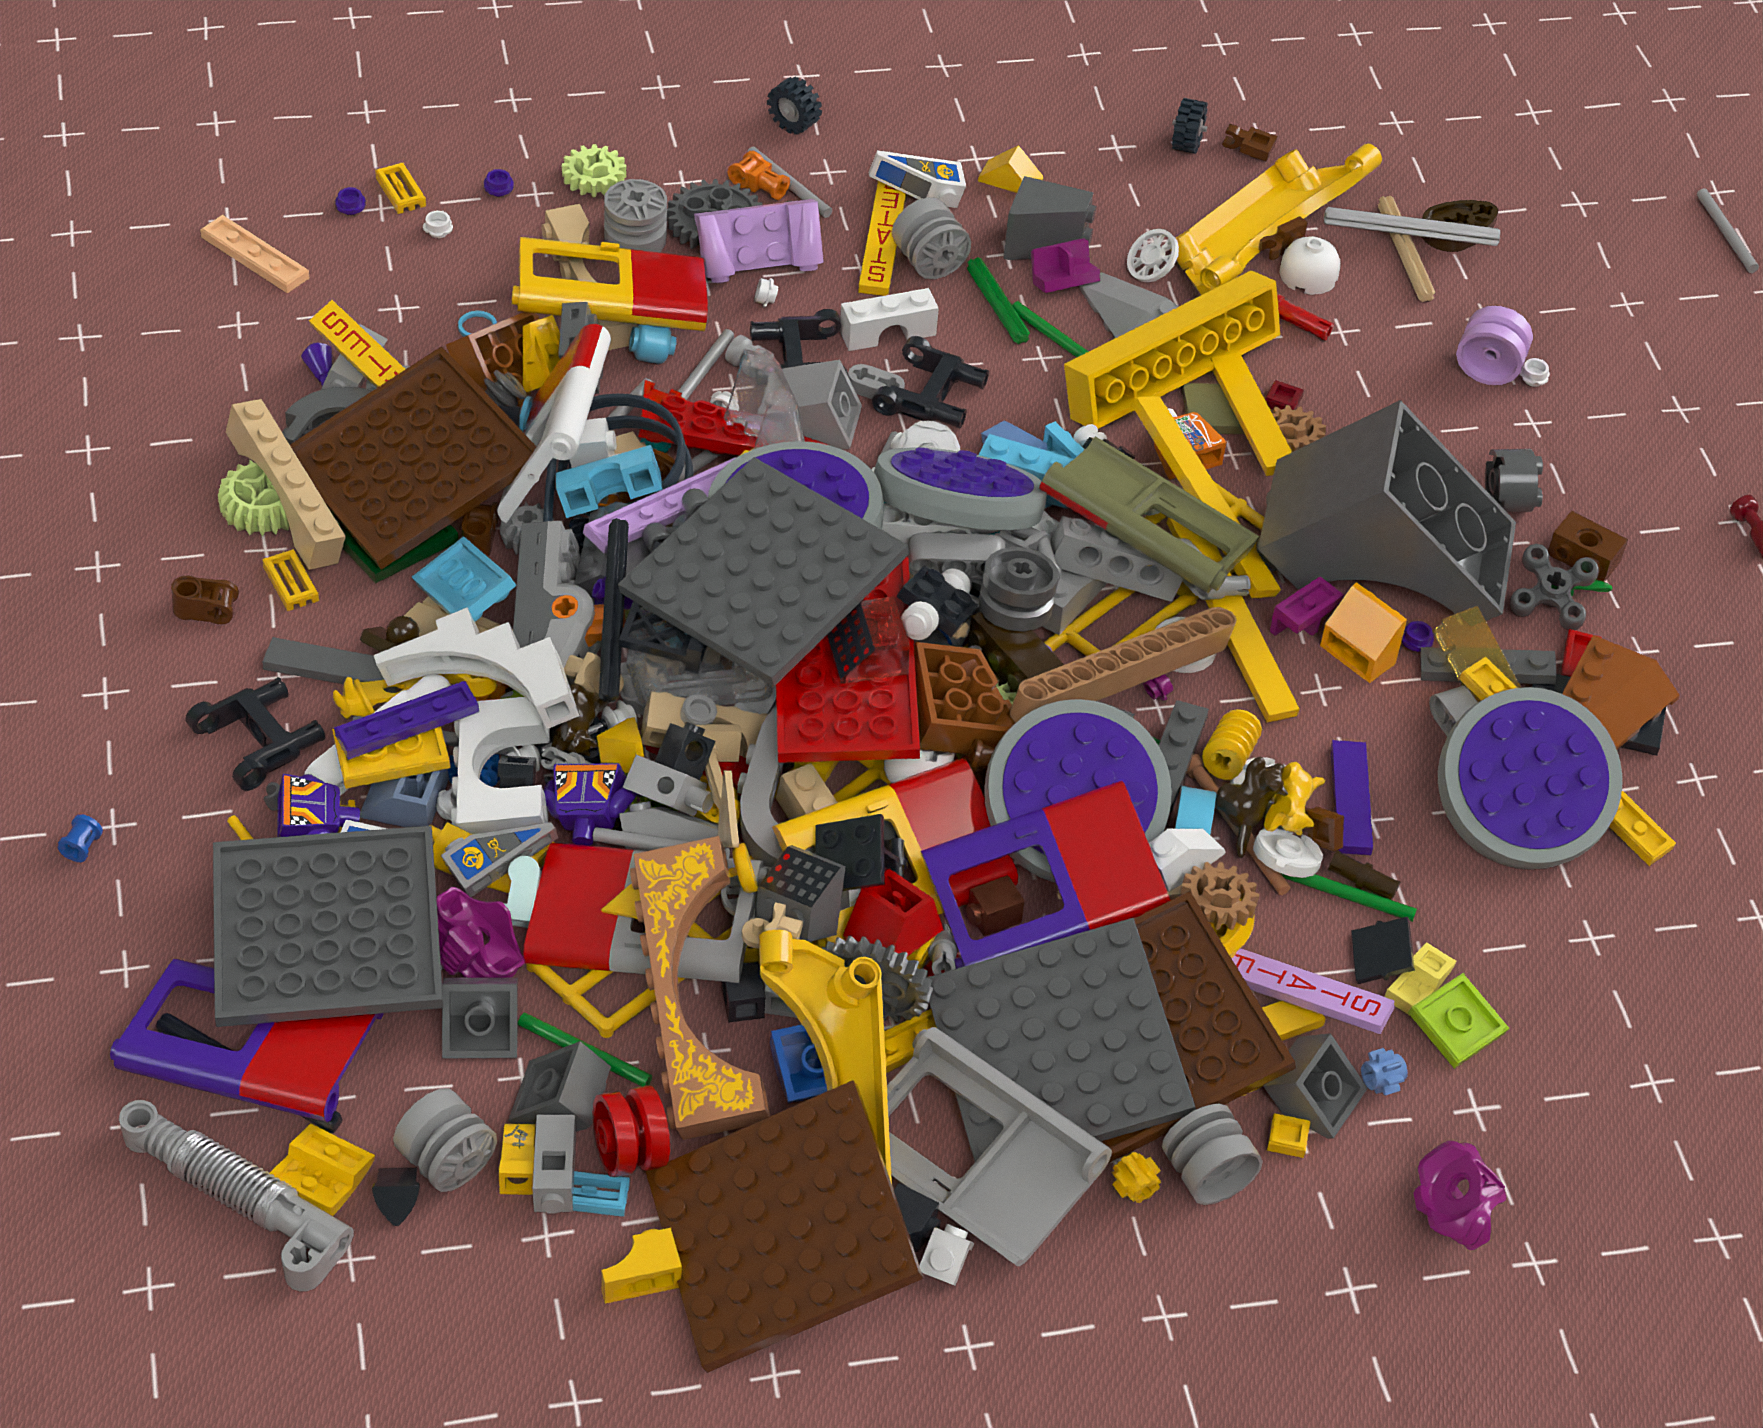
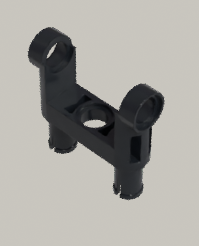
M822 309L816 312L814 316H787L778 318V321L774 322L751 321V341L778 340L782 344L784 360L783 364H755L756 384L767 383L771 370L821 363L803 362L800 340H827V337L836 335L841 329L840 316L837 311ZM827 320L835 323L828 328L819 326L821 322Z
M911 336L902 349L904 358L912 363L913 367L933 373L921 394L893 385L878 388L871 400L874 409L886 416H891L898 412L922 421L938 420L960 429L964 424L967 410L943 403L953 384L958 381L984 389L989 378V370L966 364L960 356L932 348L930 343L920 336ZM910 347L919 349L923 356L914 354ZM881 396L889 397L894 404L886 403L882 400Z
M279 677L255 690L245 688L213 705L206 701L197 703L188 711L185 718L188 726L196 734L207 732L211 734L240 720L263 748L243 757L244 761L239 763L233 771V780L244 791L257 788L264 782L268 773L297 759L300 751L319 741L325 740L324 730L320 724L318 725L317 720H313L311 723L290 733L285 731L265 708L289 696L285 683ZM208 715V717H207L205 720H203L202 722L198 723V721H199L203 716ZM251 770H253L249 775H247V776L244 778V776H245L248 772H250Z

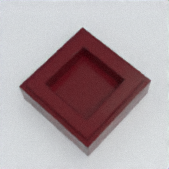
M1275 380L1265 401L1271 410H1274V407L1283 410L1286 405H1289L1292 410H1296L1303 397L1304 390Z

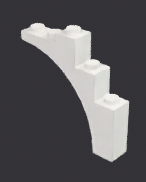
M468 608L435 620L438 630L374 655L376 665L388 686L430 674L476 675L488 677L506 684L525 696L538 711L546 729L579 716L561 659L550 637L520 648L509 622L479 633Z

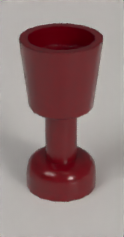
M1744 495L1733 502L1729 511L1735 520L1739 522L1746 521L1752 528L1750 537L1763 557V520L1757 514L1759 504L1752 495Z

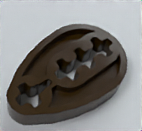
M1458 200L1428 208L1424 212L1422 219L1493 228L1496 224L1499 210L1496 205L1487 201ZM1422 237L1431 247L1446 252H1458L1476 245L1475 243Z

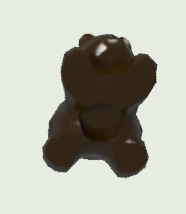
M572 684L570 689L579 716L559 724L560 727L555 731L551 747H555L560 751L567 750L568 753L574 752L580 755L591 756L589 749L598 747V743L595 739L591 738L588 729L598 715V712L603 710L609 702L597 700L594 693L586 691L578 684Z
M1261 756L1248 764L1242 784L1226 783L1218 789L1216 795L1217 809L1224 812L1229 821L1239 828L1236 841V852L1239 858L1244 857L1252 828L1257 826L1263 818L1271 798L1276 794L1288 795L1282 780L1283 765L1277 763L1265 767L1266 762Z

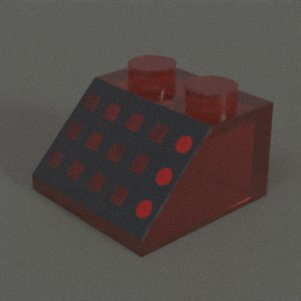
M894 596L861 601L826 635L840 684L909 674L910 644Z

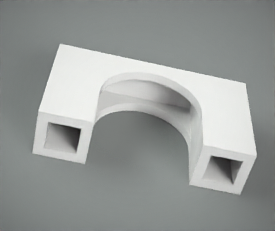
M526 697L477 701L480 712L454 721L456 737L459 738V746L454 747L453 750L454 763L456 768H458V776L453 777L452 780L453 794L457 798V807H452L451 810L452 824L470 834H479L548 823V809L545 793L541 785L494 788L481 782L480 774L487 760L502 749L512 746L549 743V728L546 729L538 711Z

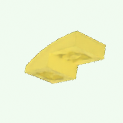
M1427 942L1413 956L1415 971L1402 973L1387 989L1384 996L1395 1000L1394 1006L1408 1014L1411 1007L1438 990L1457 962Z

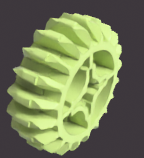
M249 460L247 466L238 464L236 471H228L226 478L221 479L218 502L220 512L227 520L228 525H234L237 531L246 529L249 536L255 531L260 532L263 537L264 533L272 531L276 535L280 528L289 530V523L279 496L267 475L256 463Z

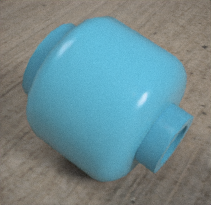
M640 324L632 328L629 339V351L634 353V357L637 360L662 364L666 361L668 354L674 355L676 337L671 336L670 328Z

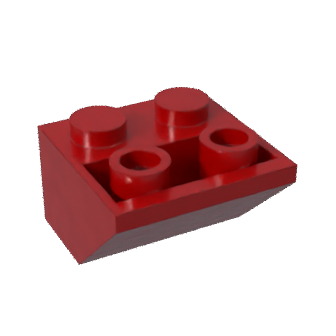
M887 869L884 872L885 885L861 888L843 937L846 941L848 936H852L857 942H860L863 936L872 944L878 939L881 941L882 947L887 948L890 945H894V952L898 954L907 952L908 957L944 929L934 899L891 869Z

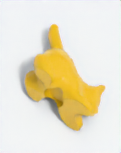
M1291 762L1284 767V772L1282 773L1284 788L1288 795L1276 794L1271 798L1273 804L1265 816L1264 827L1266 831L1273 832L1281 825L1285 831L1294 832L1301 836L1303 833L1302 829L1314 826L1312 819L1305 813L1306 802L1313 791L1325 783V780L1322 777L1312 778L1298 762Z

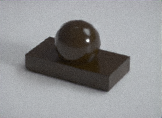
M402 615L391 620L387 625V629L381 626L363 629L360 640L362 643L383 652L418 638L420 630L416 621L411 617Z

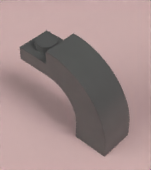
M332 387L306 395L285 412L287 427L282 432L289 445L372 392V390L359 387Z

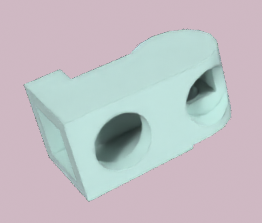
M519 856L510 863L508 875L511 879L508 903L504 904L511 913L512 926L525 928L529 926L542 874L537 861L529 856Z

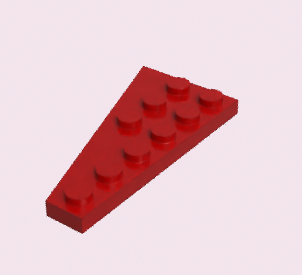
M647 380L644 382L642 397L659 403L675 417L688 449L694 447L709 450L714 454L727 453L740 456L745 450L750 451L753 448L782 442L800 441L825 444L797 433H790L787 436L774 430L775 425L763 422L762 426L747 422L748 416L704 400H698L693 403L681 397V392L671 389L668 394L654 389L655 383ZM641 409L640 417L658 421L674 430L662 417ZM639 429L638 437L645 438L654 443L667 442L675 444L661 434Z

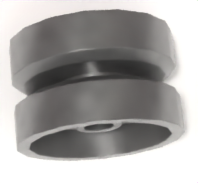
M1010 547L992 553L985 562L983 584L981 585L979 596L980 611L994 625L1007 630L1028 631L1045 625L1052 615L1054 595L1059 580L1058 568L1043 553L1029 548Z

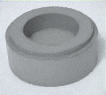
M701 694L689 696L684 701L680 711L684 724L685 722L695 725L713 724L717 715L715 703L709 697Z

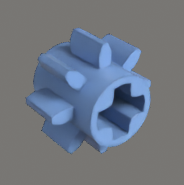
M1384 1048L1369 1052L1370 1061L1364 1062L1361 1067V1075L1365 1085L1370 1090L1375 1089L1376 1094L1383 1092L1385 1096L1401 1091L1399 1083L1404 1082L1408 1074L1407 1066L1402 1056L1394 1054L1393 1050L1385 1051Z

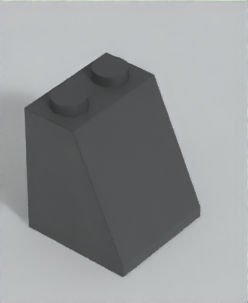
M1024 176L1008 214L1003 259H1031V251L1033 249L1083 238L1088 240L1090 245L1093 229L1089 228V223H1093L1097 206L1092 205L1094 192Z

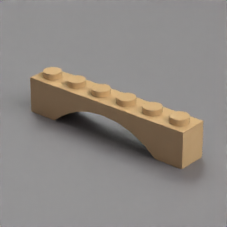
M580 204L545 211V223L541 225L544 240L589 244V221ZM552 255L554 261H559L563 279L597 283L587 271L583 258ZM598 320V325L603 326L610 334L611 341L608 350L629 346L631 330L633 327H637V324Z
M262 399L232 404L226 434L238 454L253 460L271 481L284 508L294 547L306 567L310 570L338 564L346 536Z

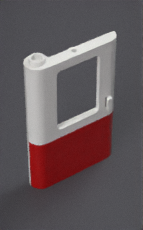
M598 324L584 326L536 393L523 433L537 448L514 481L504 488L497 509L498 515L503 522H508L534 483L539 481L540 475L552 458L567 460L576 454L611 341L608 330Z

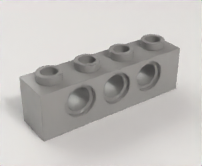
M1062 516L1050 541L1056 563L1062 570L1170 602L1173 601L1184 579L1103 528L1088 524L1082 519H1071Z

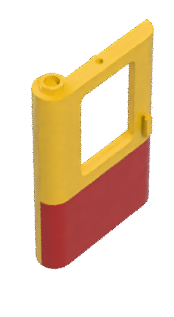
M520 237L519 286H513L511 304L517 305V311L562 316V303L588 302L591 313L596 314L598 320L705 331L708 299L704 258L619 248V244L601 242V246ZM542 253L616 262L619 268V284L613 285L536 276L533 274V254Z
M960 758L772 826L783 852L787 846L791 845L806 850L816 846V825L882 814L884 821L892 823L898 838L904 840V852L916 876V882L913 885L934 899L938 914H942L941 906L920 851L985 829L991 825L987 816L985 797L969 763L965 759ZM1010 855L953 874L949 877L948 881L958 907L969 903L971 888L1007 875L1016 886L1018 884V873L1013 859ZM854 906L840 911L837 935L812 941V944L822 948L826 947L828 941L835 943L837 937L844 940L843 933Z

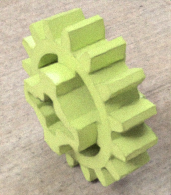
M593 144L591 149H587L583 145L580 152L572 149L571 156H565L564 163H562L564 184H570L571 191L580 189V195L591 193L592 197H596L597 192H601L605 196V193L611 186L624 181V178H626L625 158L618 157L617 150L608 152V146H604L601 149L597 148L596 144Z

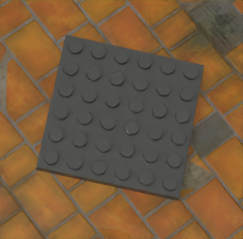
M753 457L618 583L621 594L770 685L775 686L909 555V548L906 543Z
M432 825L213 842L216 1027L443 1008Z
M1134 918L927 977L932 979L930 987L934 989L929 1002L936 1027L1099 1141L1180 1119L1196 1110ZM955 1092L974 1161L976 1162L1001 1133L1003 1126Z

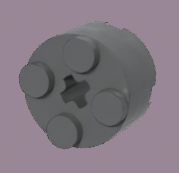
M1531 448L1491 449L1489 455L1494 457L1493 461H1486L1485 490L1507 513L1532 512L1535 507H1541L1543 494L1542 489L1538 488V475H1541L1543 472L1542 457L1535 456Z

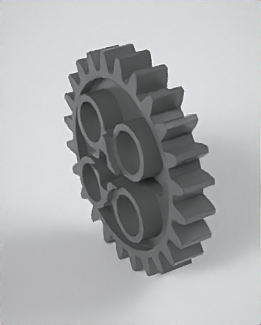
M703 179L701 186L691 182L690 190L681 187L680 194L674 193L673 200L668 202V229L673 230V237H680L681 244L690 241V249H694L698 245L700 246L694 214L760 206L763 204L758 202L757 195L750 196L749 188L741 191L739 183L731 187L729 186V180H726L723 185L719 184L717 179H714L712 184H708Z
M848 936L846 941L837 937L835 943L828 941L826 947H822V949L844 959L845 967H849L853 960L859 957H868L877 962L882 973L884 1021H886L887 1016H891L896 1022L900 1021L901 1016L911 1020L913 1015L919 1017L922 1011H926L934 989L930 987L932 979L926 977L927 970L917 968L919 965L918 960L908 961L906 959L907 952L898 954L894 952V945L885 948L882 947L880 940L877 939L872 944L863 936L860 942H857L852 936ZM854 975L858 982L866 984L861 976Z

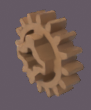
M1286 405L1283 410L1274 407L1272 414L1292 452L1325 437L1326 425L1322 424L1321 417L1313 418V411L1304 413L1302 412V407L1292 410L1289 405Z
M1209 862L1204 863L1203 870L1197 866L1192 867L1191 874L1186 873L1179 894L1181 896L1190 891L1208 921L1214 923L1216 930H1220L1221 924H1226L1230 930H1234L1236 922L1242 926L1246 925L1247 919L1254 917L1259 899V894L1255 892L1257 884L1253 882L1247 883L1249 874L1243 873L1238 875L1236 873V866H1232L1229 870L1224 869L1223 862H1219L1217 868H1213Z

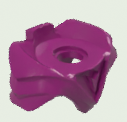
M456 887L447 889L437 897L440 961L442 967L450 975L460 972L464 978H512L518 969L524 965L525 959L514 935L511 913L502 902L479 901L471 898ZM482 931L486 933L489 942L485 945Z
M1451 1140L1443 1142L1426 1154L1419 1162L1418 1173L1421 1185L1413 1193L1416 1208L1428 1216L1430 1228L1435 1232L1452 1238L1459 1244L1464 1245L1468 1250H1475L1490 1240L1491 1212L1495 1206L1506 1201L1505 1186L1498 1176L1487 1167L1474 1145ZM1466 1179L1469 1182V1189L1464 1196L1457 1185Z

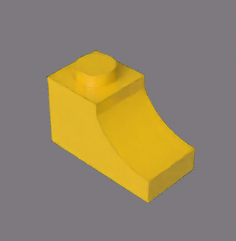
M671 1228L662 1230L649 1229L641 1234L633 1235L630 1253L618 1264L601 1270L602 1294L605 1304L679 1288L677 1280H680L682 1277V1266Z

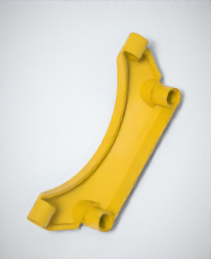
M1364 144L1346 158L1345 165L1317 170L1314 166L1308 168L1297 149L1288 152L1276 160L1274 165L1195 225L1175 237L1179 246L1176 261L1182 270L1187 269L1185 271L1186 275L1201 295L1235 279L1243 272L1249 261L1260 252L1259 244L1263 237L1276 234L1278 226L1299 216L1304 219L1350 189L1381 164L1382 156L1380 151L1372 144Z
M768 930L762 932L759 935L760 975L762 980L787 1004L806 1029L822 1064L827 1091L852 1080L859 1087L892 1184L882 973L879 965L871 958L859 957L853 960L849 967H845L844 959L806 940L792 939V934L788 931ZM854 975L861 976L866 984L858 982Z

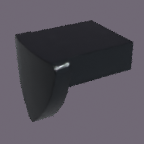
M417 1167L378 1168L377 1182L372 1185V1193L379 1210L394 1226H399L410 1214L417 1201L420 1184L417 1182Z

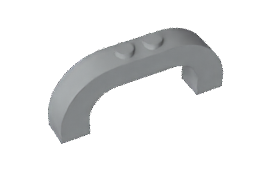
M777 705L765 718L759 731L756 745L751 743L749 745L746 756V764H749V769L747 773H741L737 793L741 794L740 828L743 841L751 856L755 860L763 861L764 866L769 868L773 867L783 853L772 826L778 823L770 812L784 763H778ZM816 846L808 848L806 851L814 854Z

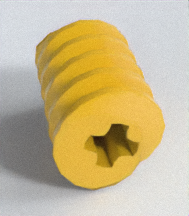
M1239 709L1229 711L1223 715L1203 750V763L1209 773L1223 780H1232L1241 773L1261 736L1262 727L1257 717L1248 711Z

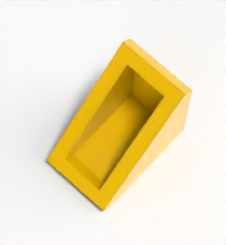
M1018 145L989 159L980 173L978 181L1017 193L1024 176L1043 180V175Z
M635 717L627 718L597 736L601 764L619 763L625 773H629L635 756L644 757L642 740Z

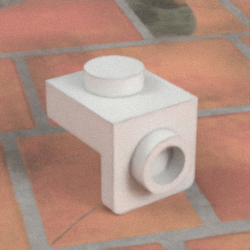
M946 1224L944 1231L934 1227L920 1263L921 1272L955 1286L968 1251H972L974 1246L973 1242L966 1240L968 1232Z

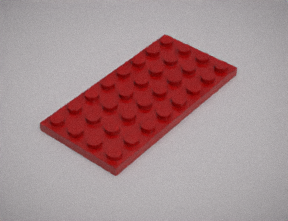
M908 556L860 602L875 650L840 679L826 635L776 684L778 763L920 759L914 640L903 632L900 624L901 616L909 606L896 597L902 587L910 580ZM856 608L851 611L852 617L857 613ZM846 617L841 620L842 625L847 622ZM859 618L854 621L855 626L860 623ZM837 626L832 629V633L838 630ZM849 626L844 630L845 635L850 632ZM862 627L857 631L858 636L863 633ZM839 635L834 638L835 643L840 640ZM852 636L847 639L848 645L853 641ZM865 637L860 641L861 646L866 642ZM843 645L837 648L838 653L843 650ZM855 646L850 649L851 654L856 651ZM845 654L840 658L841 662L847 659Z

